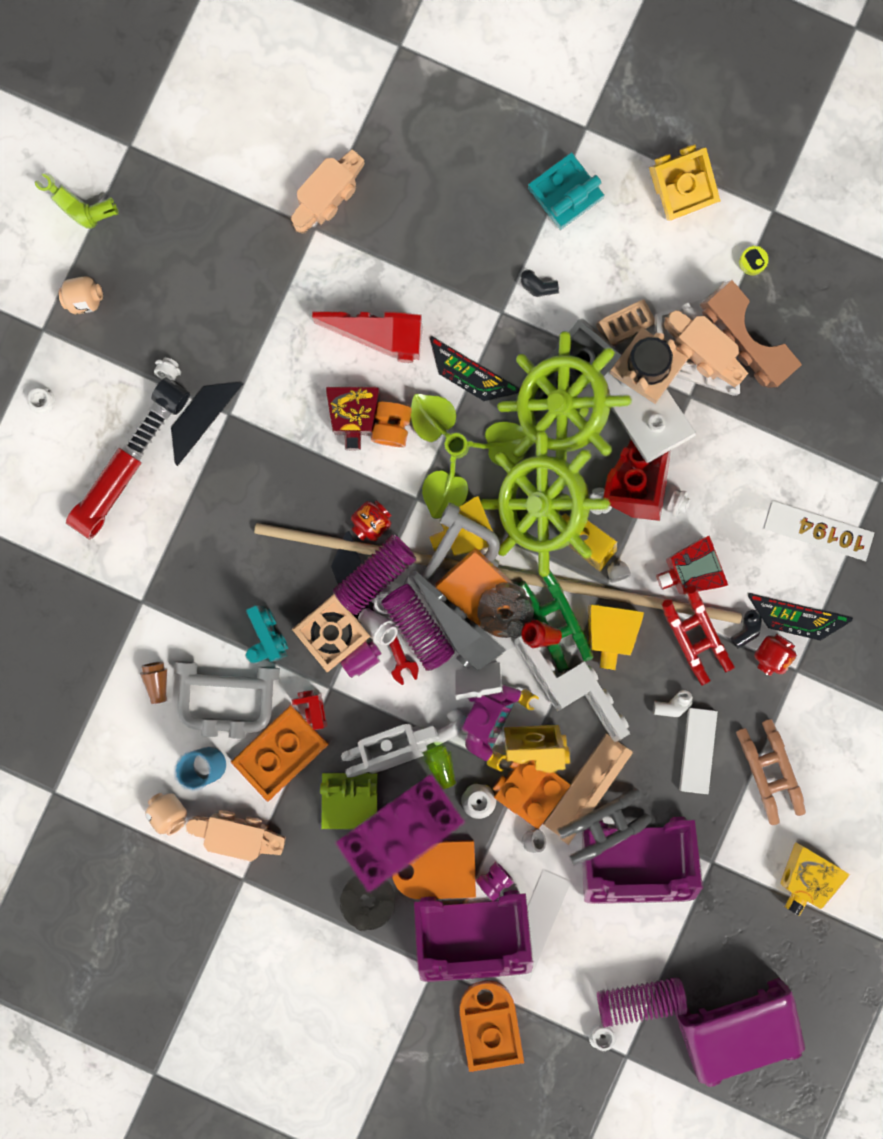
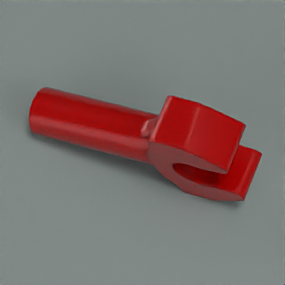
M396 636L389 644L396 661L395 669L391 674L395 681L404 685V679L401 675L402 669H410L413 678L417 680L419 667L417 662H411L406 659L399 639Z

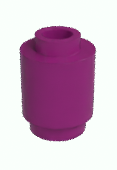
M366 640L340 663L346 673L353 678L356 675H362L381 662L378 656L382 653L373 640L369 643Z

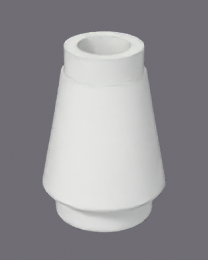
M369 608L364 609L359 614V622H361L376 644L385 646L396 638L398 630L393 621Z

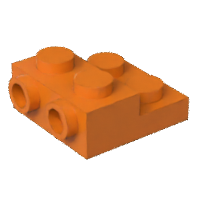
M529 760L526 763H515L512 761L509 765L512 768L511 772L506 778L502 775L493 787V790L496 791L494 798L538 830L570 788L571 784L555 772L548 773L536 770L534 760Z

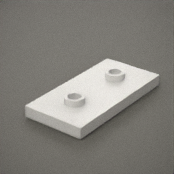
M610 370L604 376L610 395H629L632 398V403L629 406L611 407L646 463L695 437L696 432L667 389L658 402L654 404L612 376Z

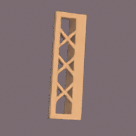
M605 734L543 825L560 836L558 828L591 813L633 752L618 741L614 742L611 736ZM576 834L561 840L569 845Z

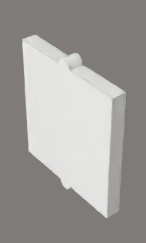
M500 662L487 664L480 670H477L475 667L455 670L456 700L502 692Z

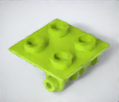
M322 773V783L320 785V794H322L321 829H355L376 814L377 773H364L355 777H347L346 773Z

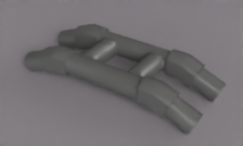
M632 788L606 805L557 829L561 839L577 834L587 828L591 830L596 843H592L582 848V850L569 855L573 866L600 855L603 851L639 833L651 823L650 815L644 813L627 824L621 812V809L629 806L634 800L639 798L640 792L637 788ZM611 815L617 831L605 836L599 821Z

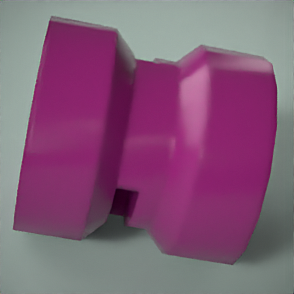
M497 861L490 866V870L486 875L482 874L475 880L481 890L492 901H495L500 896L501 890L509 888L514 883L512 877Z

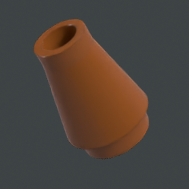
M164 662L142 665L140 676L150 697L151 704L166 702L167 668H164Z

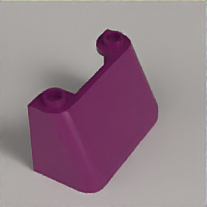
M673 817L662 828H644L639 833L603 851L600 855L583 861L584 902L590 904L687 902L696 899L703 888L695 820H687L686 817ZM603 820L599 821L605 836L617 831V829H610L609 824L604 823ZM590 828L582 831V848L596 843Z
M518 890L505 891L503 896L494 902L443 905L442 902L437 901L436 897H424L420 899V902H414L417 963L421 981L438 982L514 976L532 972L533 956L526 893L520 894Z
M781 978L768 981L769 990L765 992L763 989L757 990V996L708 1012L702 1008L699 1009L700 1015L690 1014L687 1008L686 1015L676 1016L695 1076L700 1083L708 1087L716 1086L723 1079L784 1059L795 1060L802 1056V1052L806 1048L792 990Z

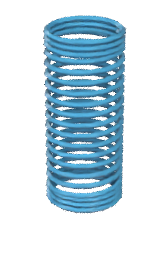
M205 747L188 752L177 761L175 777L179 784L186 789H201L223 776L227 766L226 758L221 751L213 747ZM197 755L203 757L209 765L210 772L207 780L199 777L194 770V761Z

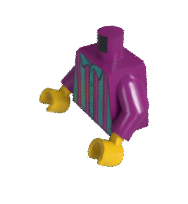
M503 684L502 692L477 697L462 727L463 732L466 734L465 746L467 750L483 761H487L489 767L502 772L503 769L499 767V763L502 759L507 761V756L492 751V748L514 704L518 702L526 709L534 710V707L529 702L531 699H539V697L527 689L520 691Z

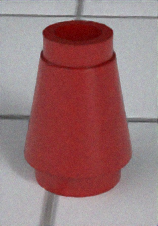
M538 620L527 623L521 633L523 642L531 648L556 645L562 639V633L558 628Z

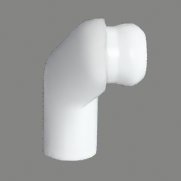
M681 690L669 702L654 701L653 715L681 716L691 706L692 694L687 690Z
M459 708L447 714L451 723L437 730L439 740L434 742L435 745L438 746L454 738L463 727L466 717L462 715V711Z

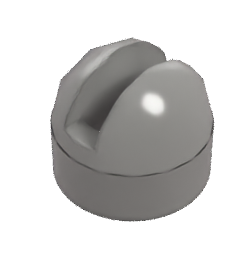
M617 560V567H615L613 562L609 564L607 573L611 583L631 576L629 567L625 562Z
M541 830L527 831L522 837V841H524L523 847L528 852L537 853L545 849L546 837Z

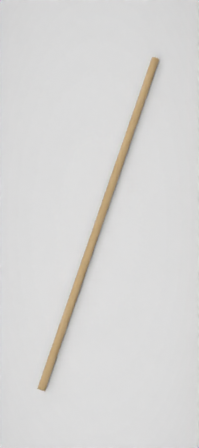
M256 523L255 534L329 548L356 551L357 553L367 555L375 554V550L379 551V547H382ZM413 552L416 557L415 564L427 566L433 557L432 555ZM444 558L439 568L451 570L460 561ZM498 568L512 582L520 583L521 581H526L528 585L547 588L545 581L539 575ZM557 579L563 591L662 610L661 604L666 600ZM672 600L678 613L695 614L690 603ZM705 606L710 619L737 624L741 623L742 613Z

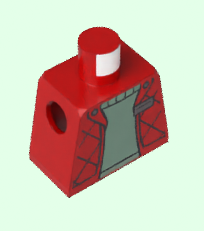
M710 536L701 538L668 557L666 561L670 570L656 574L658 584L662 590L676 585L680 595L687 594L686 589L689 586H696L699 592L728 585Z

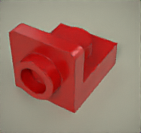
M314 690L298 692V698L292 699L291 702L292 705L308 703L309 708H305L308 725L312 724L313 730L327 727L322 694L314 695Z

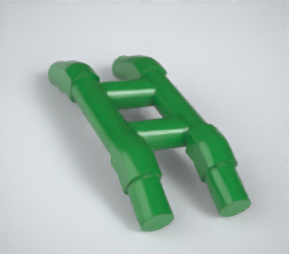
M551 570L548 576L542 578L555 600L540 606L537 597L531 591L526 581H521L516 585L535 620L549 625L545 616L560 609L567 623L558 628L562 633V638L572 634L583 661H589L594 658L587 637L581 629L561 585ZM560 644L549 645L548 650L558 672L567 671L569 668Z

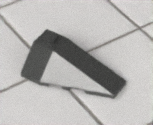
M583 318L579 319L569 331L571 336L570 356L579 357L592 364L604 349L610 347L614 350L613 358L600 371L603 376L608 373L622 356L599 331ZM559 344L548 358L559 356ZM570 369L569 388L583 374L582 372ZM557 371L547 377L556 389H558ZM539 387L535 399H547L548 395ZM549 410L534 411L535 420Z
M415 570L411 572L413 580L453 649L459 653L456 659L466 668L472 665L477 670H480L505 652L506 649L479 625L470 620L464 612L450 602Z

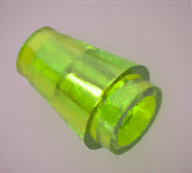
M445 745L428 750L425 753L427 757L425 762L442 789L454 786L456 781L451 751H448Z

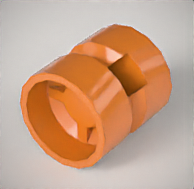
M377 402L375 419L378 421V424L373 425L371 441L385 446L406 447L408 431L405 429V426L410 424L412 408L398 403ZM388 420L396 421L395 425L388 424Z

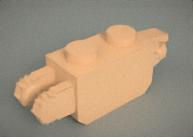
M354 150L349 151L339 161L334 158H326L297 190L299 207L291 216L296 232L305 233L315 222L321 225L325 220H331L338 210L337 206L343 200L347 201L356 190L355 178L365 164L364 159Z
M675 310L672 313L670 312L669 316L665 318L664 328L676 339L674 341L676 350L695 363L697 370L703 376L711 377L713 380L719 377L734 388L747 376L748 372L735 358L739 354L738 345L705 316H697L692 321L682 312Z
M219 810V813H214L210 818L201 817L200 815L193 816L185 825L188 834L205 838L203 845L208 852L246 861H253L261 853L281 855L286 841L285 836L268 830V825L262 824L261 819L255 817H246L245 820L235 818V813L225 810Z

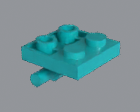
M572 152L528 184L530 192L560 231L600 202L605 196L598 187L602 184L600 178L597 175L591 177Z
M256 605L246 610L261 641L247 650V660L251 663H258L269 658L270 662L288 656L285 651L289 649L283 634L279 635L275 630L274 625L277 624V621L271 609L267 610L265 606Z

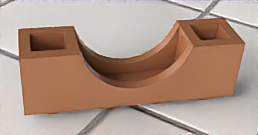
M733 280L723 283L700 304V307L704 310L702 311L703 316L738 345L739 354L737 357L744 365L750 366L756 373L754 377L759 384L768 388L778 387L802 364L786 344L767 347L758 344L750 337L744 321L745 311L750 301Z

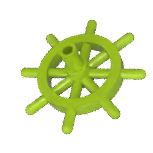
M563 331L559 336V356L550 357L536 366L524 354H519L516 357V362L528 375L520 387L516 401H501L497 405V409L500 412H517L520 425L526 434L525 438L513 450V455L516 458L522 457L536 443L537 432L546 431L556 419V439L547 436V449L556 451L555 457L567 462V452L583 448L590 442L601 454L609 455L611 453V446L599 433L606 424L610 407L629 406L632 403V398L629 395H610L606 379L600 372L613 358L615 352L612 348L604 349L591 364L579 357L570 356L571 336L569 332ZM570 369L582 372L583 374L569 388ZM557 371L558 389L547 379L548 376ZM591 383L594 396L578 397L582 390ZM539 387L548 395L547 399H535ZM589 408H593L592 414L587 422L585 420V417L589 412ZM549 410L544 415V417L538 423H536L534 411ZM568 419H570L580 431L567 438Z
M539 431L536 434V457L527 458L515 465L504 452L496 454V461L508 474L502 482L498 499H482L481 504L484 510H499L501 522L509 535L500 545L498 552L500 556L507 555L516 543L525 549L538 552V572L542 577L548 576L550 572L549 551L559 550L571 544L583 558L591 557L592 550L579 535L586 525L589 510H606L609 508L610 502L606 498H589L586 484L578 472L590 459L591 453L589 450H581L569 464L563 459L548 456L547 433ZM536 469L537 489L526 478L530 472ZM548 469L560 475L549 489ZM566 485L570 490L571 497L565 493L559 494ZM519 487L528 495L527 499H516ZM516 510H528L527 515L520 522ZM572 510L568 523L559 514V511ZM536 520L538 522V538L527 532ZM549 520L561 532L550 540Z

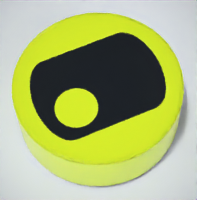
M759 246L748 247L739 258L741 270L748 275L760 274L768 264V255Z

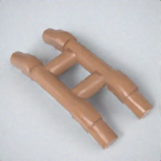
M769 719L764 721L762 725L774 752L758 757L756 747L746 728L737 731L736 734L756 781L769 824L777 825L780 823L773 793L787 789L795 815L802 816L806 813L803 794L795 778L783 740L773 720ZM778 762L784 778L768 783L762 767Z

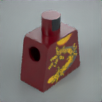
M326 387L333 433L335 435H345V450H361V435H372L373 425H375L376 407L380 399L379 387Z

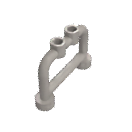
M452 503L447 505L440 519V523L449 528L422 574V577L429 583L432 581L461 528L486 540L489 547L484 556L497 568L500 562L495 559L500 549L499 540L495 533L459 514L460 507ZM410 571L403 585L411 584L414 591L422 594L411 576L412 571Z
M175 662L174 673L180 674L179 718L187 727L201 730V736L217 737L218 731H229V738L243 739L246 733L259 732L270 722L273 680L279 679L280 668L258 667L257 678L201 675L197 674L196 662ZM190 685L262 689L260 717L254 722L194 718L189 713Z

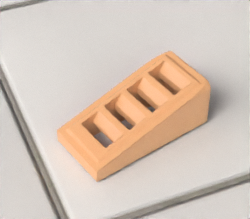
M643 299L598 321L596 327L613 346H616L638 334L641 328L646 330L655 325L652 312ZM641 309L647 322L642 323L636 310ZM630 313L637 324L636 327L632 326L627 317ZM621 318L628 329L626 332H624L618 321ZM612 323L619 333L616 337L609 326Z

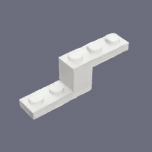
M521 635L513 641L557 712L585 695L614 742L630 734L627 729L629 725L625 717L621 713L617 714L612 706L614 702L607 690H602L597 682L598 675L591 666H587L583 662L556 678L554 675L556 670L549 659L545 660L539 651L541 647H529L523 642Z

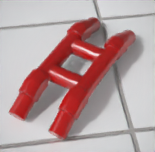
M689 586L686 592L690 606L695 613L693 616L681 622L671 599L664 600L661 605L666 620L672 628L692 672L697 677L701 686L711 680L697 656L701 652L711 647L725 673L734 669L735 666L715 631L697 587ZM700 624L706 638L692 645L686 632Z

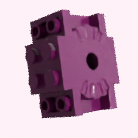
M431 774L339 839L335 844L367 891L370 892L438 844L443 838L463 825L465 821Z

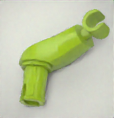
M41 174L48 180L47 187L40 181H35V186L39 190H49L53 193L50 198L57 206L84 228H95L98 221L119 214L116 203L112 205L114 200L111 197L90 206L81 201L62 184L57 187L55 179L51 174Z

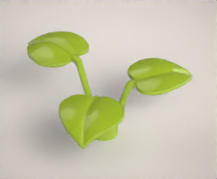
M415 394L413 396L411 420L415 432L427 442H435L443 434L446 437L445 449L451 456L449 475L444 471H435L428 475L423 483V499L432 518L440 519L449 503L458 507L465 503L468 496V484L465 479L454 477L456 459L464 457L470 447L489 449L491 461L499 466L501 465L495 459L498 452H504L514 464H517L525 456L524 454L522 457L516 458L513 455L515 447L526 436L520 425L511 422H498L486 430L485 437L488 444L473 441L467 442L462 434H449L446 431L451 429L456 422V410L451 402L439 396Z

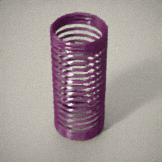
M396 535L390 536L386 540V544L383 543L382 547H379V551L375 550V554H371L372 558L368 557V561L364 560V564L361 563V567L357 566V570H353V573H350V577L346 576V580H342V583L333 588V593L338 601L352 614L357 615L362 611V608H365V605L372 602L376 595L383 592V588L386 589L387 585L394 582V578L397 579L398 575H401L402 572H405V569L409 568V565L416 562L413 552ZM347 585H349L355 591L358 597L351 591V589Z
M405 584L388 594L381 601V605L390 614L389 617L393 618L392 621L396 622L395 626H399L400 634H404L403 638H407L406 642H409L408 646H412L411 650H415L414 654H418L417 658H420L419 662H422L423 668L426 671H431L446 663L454 655L455 650L448 643V640L445 639V635H442L443 632L437 627V623H434L435 620L431 619L432 615H429V611H426V607L423 606L424 603H421V599L415 594L416 591H414L411 584ZM417 621H419L417 624H415V625L412 626L411 628L407 629L408 627H410L411 625H413L414 623H416ZM422 625V626L419 627L417 630H415L414 632L410 633L412 630H414V629L417 628L418 626ZM425 629L424 631H422V632H421L420 634H418L417 636L411 638L412 636H414V635H415L416 633H418L419 631ZM429 632V633L426 634L423 638H421L420 640L414 642L416 639H418L419 637H421V636L424 635L425 633ZM432 636V637L429 638L427 641H425V642L422 643L421 645L417 646L420 642H422V641L425 640L426 638ZM433 641L430 645H428V646L425 647L424 649L418 651V650H419L420 648H422L424 645H426L427 643ZM437 644L434 648L421 655L424 651Z
M679 977L671 978L670 981L666 979L665 982L661 980L660 983L659 981L655 983L652 981L650 984L647 982L645 985L641 983L640 986L638 984L636 986L631 985V987L627 985L626 989L622 986L621 990L617 987L616 991L612 988L611 992L609 989L606 992L605 990L597 991L599 1013L604 1028L613 1027L609 997L615 1025L618 1026V1018L614 997L620 1024L623 1025L619 996L625 1023L628 1024L624 995L627 1002L629 1019L633 1023L628 991L635 1022H638V1015L633 991L636 997L639 1018L641 1022L643 1021L638 990L646 1021L648 1020V1013L650 1019L653 1020V1012L656 1019H658V1012L660 1018H663V1011L666 1018L668 1017V1011L670 1016H673V1010L676 1016L687 1014L685 992ZM667 983H668L669 988H670V996H669V992H668V989H667ZM662 984H663L664 989H665L666 1000H665V996H664V993H663ZM658 987H659V990H660L661 1001H660V997H659V994H658ZM648 988H649L650 995H651L652 1007H651V1003H650V999H649V995H648ZM653 988L655 990L656 1002L653 994ZM643 989L646 995L647 1008L643 996Z

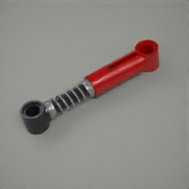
M167 377L158 383L151 396L154 402L149 409V414L144 415L145 420L140 421L141 426L136 427L137 431L135 434L132 433L133 437L131 440L128 439V445L125 444L123 448L117 449L82 502H79L70 511L66 519V525L89 540L98 534L104 525L106 515L142 464L140 459L144 455V449H148L147 445L152 443L151 439L157 437L155 433L161 431L160 426L165 425L164 420H168L170 415H177L182 411L189 400L190 392Z

